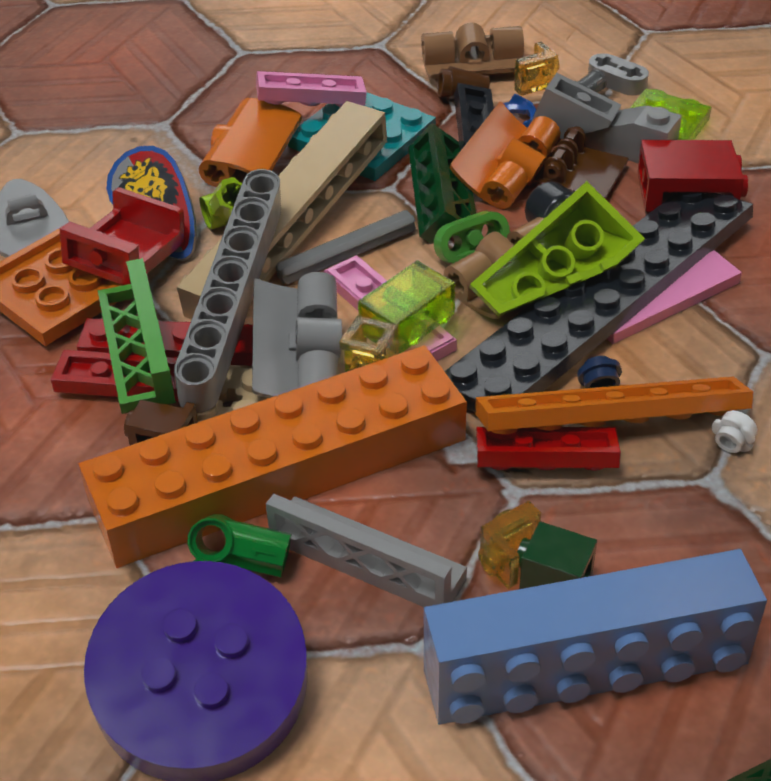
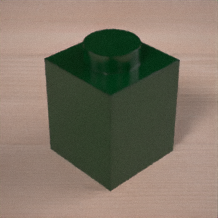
M539 521L532 538L524 537L516 553L515 566L521 568L519 589L591 576L594 568L597 539Z

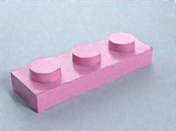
M257 71L256 89L258 100H264L270 104L300 102L306 106H317L320 103L336 104L341 107L346 101L365 105L366 89L363 78L359 76Z

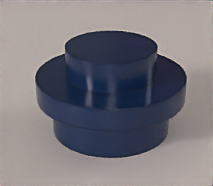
M595 356L588 359L579 368L577 377L579 383L585 388L619 386L622 368L615 359L607 356Z

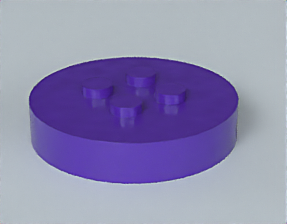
M192 561L167 566L140 578L128 586L109 604L99 618L88 642L85 655L84 683L87 698L98 726L107 742L122 759L134 768L166 781H219L230 778L250 769L269 756L283 742L298 719L303 707L308 683L307 651L303 630L295 611L282 593L264 578L247 569L213 561Z

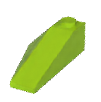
M586 181L476 278L469 287L499 317L615 268L645 238Z

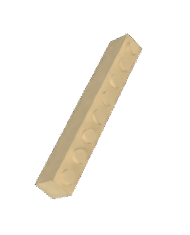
M346 101L336 113L330 116L328 122L317 134L311 137L308 144L297 156L291 159L288 166L278 175L281 190V215L259 278L260 280L266 282L270 280L276 273L277 263L288 259L387 143L385 112ZM221 239L212 249L205 253L203 259L188 275L182 278L177 286L183 315L186 318H193Z

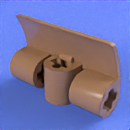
M467 23L459 27L455 37L452 31L423 33L421 36L423 63L430 79L438 78L440 69H448L449 66L479 74L530 71V66L527 65L523 58L524 36L521 26L491 28L490 34L485 35L483 28L479 24Z
M537 217L508 233L507 238L496 231L486 235L479 242L475 252L445 268L444 280L449 291L474 311L489 318H500L501 316L498 317L469 286L544 218Z

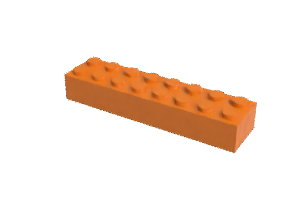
M423 345L80 462L78 465L89 504L116 568L187 543L191 527L207 516L223 514L232 520L244 522L266 514V502L273 493L288 500H292L294 496L304 500L466 440L467 401L428 348ZM207 525L204 528L202 537L221 529L215 525Z

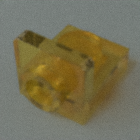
M543 42L535 43L533 55L515 59L514 90L523 96L546 89L559 70L558 55Z

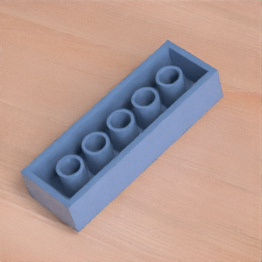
M736 549L423 607L424 674L438 725L450 722L466 724L478 720L481 716L506 711L522 713L532 709L534 706L557 701L573 703L584 699L588 695L613 690L620 693L628 692L640 685L664 680L679 682L689 678L691 675L715 670L719 672L734 671L742 665L749 663L767 599L742 550Z

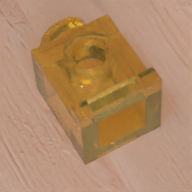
M357 315L339 341L340 349L344 350L345 372L399 354L398 325ZM367 337L379 341L376 345L367 343Z

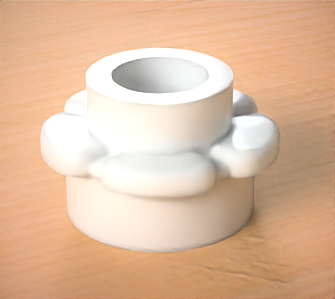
M732 410L726 412L721 420L716 419L712 424V431L716 434L715 441L723 450L737 453L739 451L748 452L753 448L752 443L755 441L758 429L755 422L748 415Z

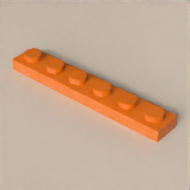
M732 376L476 397V416L487 431L502 435L513 434L519 428L536 427L540 430L553 431L562 428V425L577 423L588 427H599L605 425L606 421L613 420L644 423L649 420V417L667 416L672 419H688L692 417V414L706 412L724 416L728 411L752 409L754 391Z

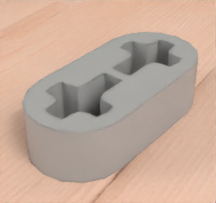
M596 54L589 59L588 73L593 69H599L606 76L598 81L597 84L607 80V88L626 95H640L647 90L649 71L645 67L610 54Z

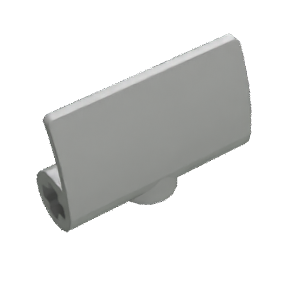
M311 272L299 279L297 288H291L255 278L253 287L252 392L261 397L271 398L338 375V358H340L342 345V321L337 319L336 279L328 273Z

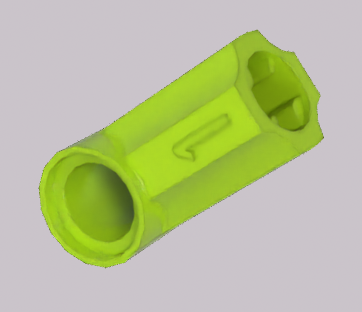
M235 177L222 180L213 193L199 198L202 216L210 230L225 226L228 223L242 185Z

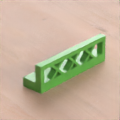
M143 258L126 261L131 284L97 290L122 414L135 410L140 400L160 404L176 403L168 361ZM134 299L124 311L109 305V303ZM126 324L138 329L130 338L117 334ZM132 352L145 357L136 367L123 362ZM138 381L154 387V391L127 396L128 391Z

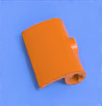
M245 98L240 102L226 125L217 124L214 127L211 136V148L199 166L201 178L209 185L217 187L222 180L232 177L236 169L246 173L257 169L272 171L301 123V113L282 104H270L257 98Z
M500 101L452 161L450 170L467 188L490 205L499 209L509 208L525 185L530 186L533 183L534 178L543 167L547 155L560 139V128L555 121L546 116L534 118L530 125L526 127Z

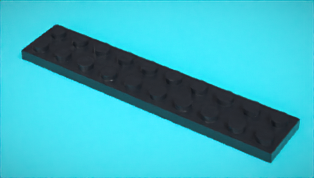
M676 192L633 225L645 240L615 268L535 301L445 370L447 376L467 401V409L476 412V397L543 392L704 256L717 248L753 218V204L738 200L731 195H721L714 192Z

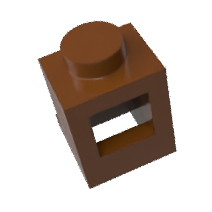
M140 400L135 410L129 411L125 419L124 434L128 437L129 444L133 445L198 423L195 404L186 402L183 408L168 404Z

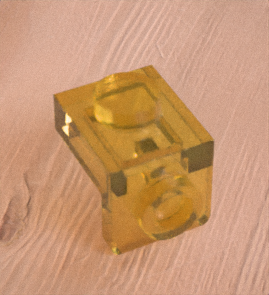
M530 501L512 510L502 511L492 521L481 526L480 550L478 551L479 561L487 574L492 577L496 576L507 589L518 584L520 559L517 552L518 547L524 537L532 538L539 521H541V512Z

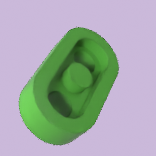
M481 211L445 224L435 235V253L442 261L455 263L475 252L479 242L484 238L482 228L485 224L488 228L486 235L496 231L507 238L508 233H510L509 223L498 212ZM453 236L455 243L453 248L449 249L448 241Z

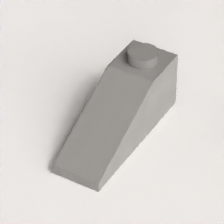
M648 105L619 110L608 128L585 133V147L628 157L629 161L638 163L641 140H678L682 115L669 112L663 107Z

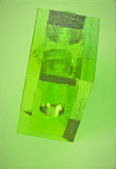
M415 261L358 301L359 333L393 355L404 352L409 347L418 344L424 336L439 325L448 322L454 315L455 282L420 261Z

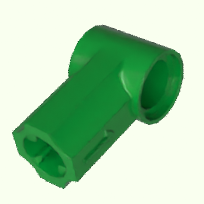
M213 514L199 520L191 527L187 545L190 553L199 561L223 562L244 569L282 577L288 558L292 534L235 521L223 514ZM207 525H215L224 532L226 543L223 550L213 551L204 544L202 533Z

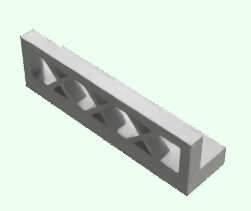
M273 493L266 502L269 529L292 534L289 550L422 607L453 602L466 581V566L294 496L292 500H288Z

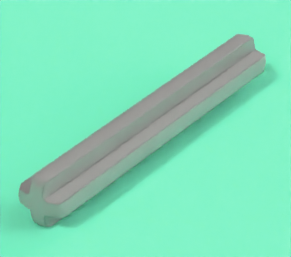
M408 210L393 214L278 262L276 274L283 284H291L298 281L305 274L319 272L355 255L413 232L416 228L415 218Z

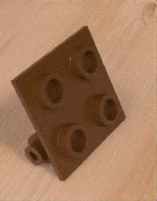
M578 126L570 127L566 130L564 138L558 142L534 178L533 183L541 185L544 182L554 181L575 192L588 181L606 199L629 158L585 147L586 136L584 130Z

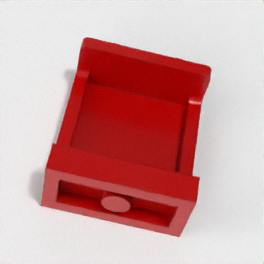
M641 140L637 173L645 212H651L662 204L663 192H724L725 195L734 196L738 200L741 197H746L748 192L747 174H742L741 155H736L732 140Z
M118 187L112 192L113 210L92 227L88 228L69 221L59 228L62 263L121 285H128L131 282L126 261L143 258L146 273L148 274L184 243V210L180 207Z

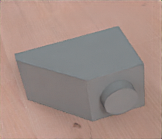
M556 73L546 87L532 121L538 116L551 118L559 126L561 132L560 139H563L564 133L570 127H581L585 133L608 128L619 111L621 104Z

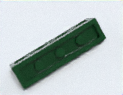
M433 123L408 147L419 237L430 244L434 242L437 231L443 225L476 214L473 192L450 170L452 161L460 152L459 141Z

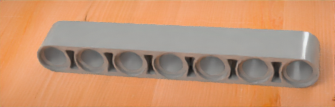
M253 170L245 176L175 364L174 374L180 406L184 407L186 402L194 403L197 413L209 411L219 400L253 298L254 279L260 278L281 215L280 178L271 170Z

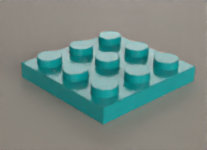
M366 92V101L363 106L385 112L387 143L359 174L376 181L409 153L408 147L431 123L436 125V117L423 113L418 109L395 103L388 98H382ZM326 104L298 126L288 143V147L301 151L308 144L311 137L319 132L328 122L330 116L336 113L340 107L336 104Z

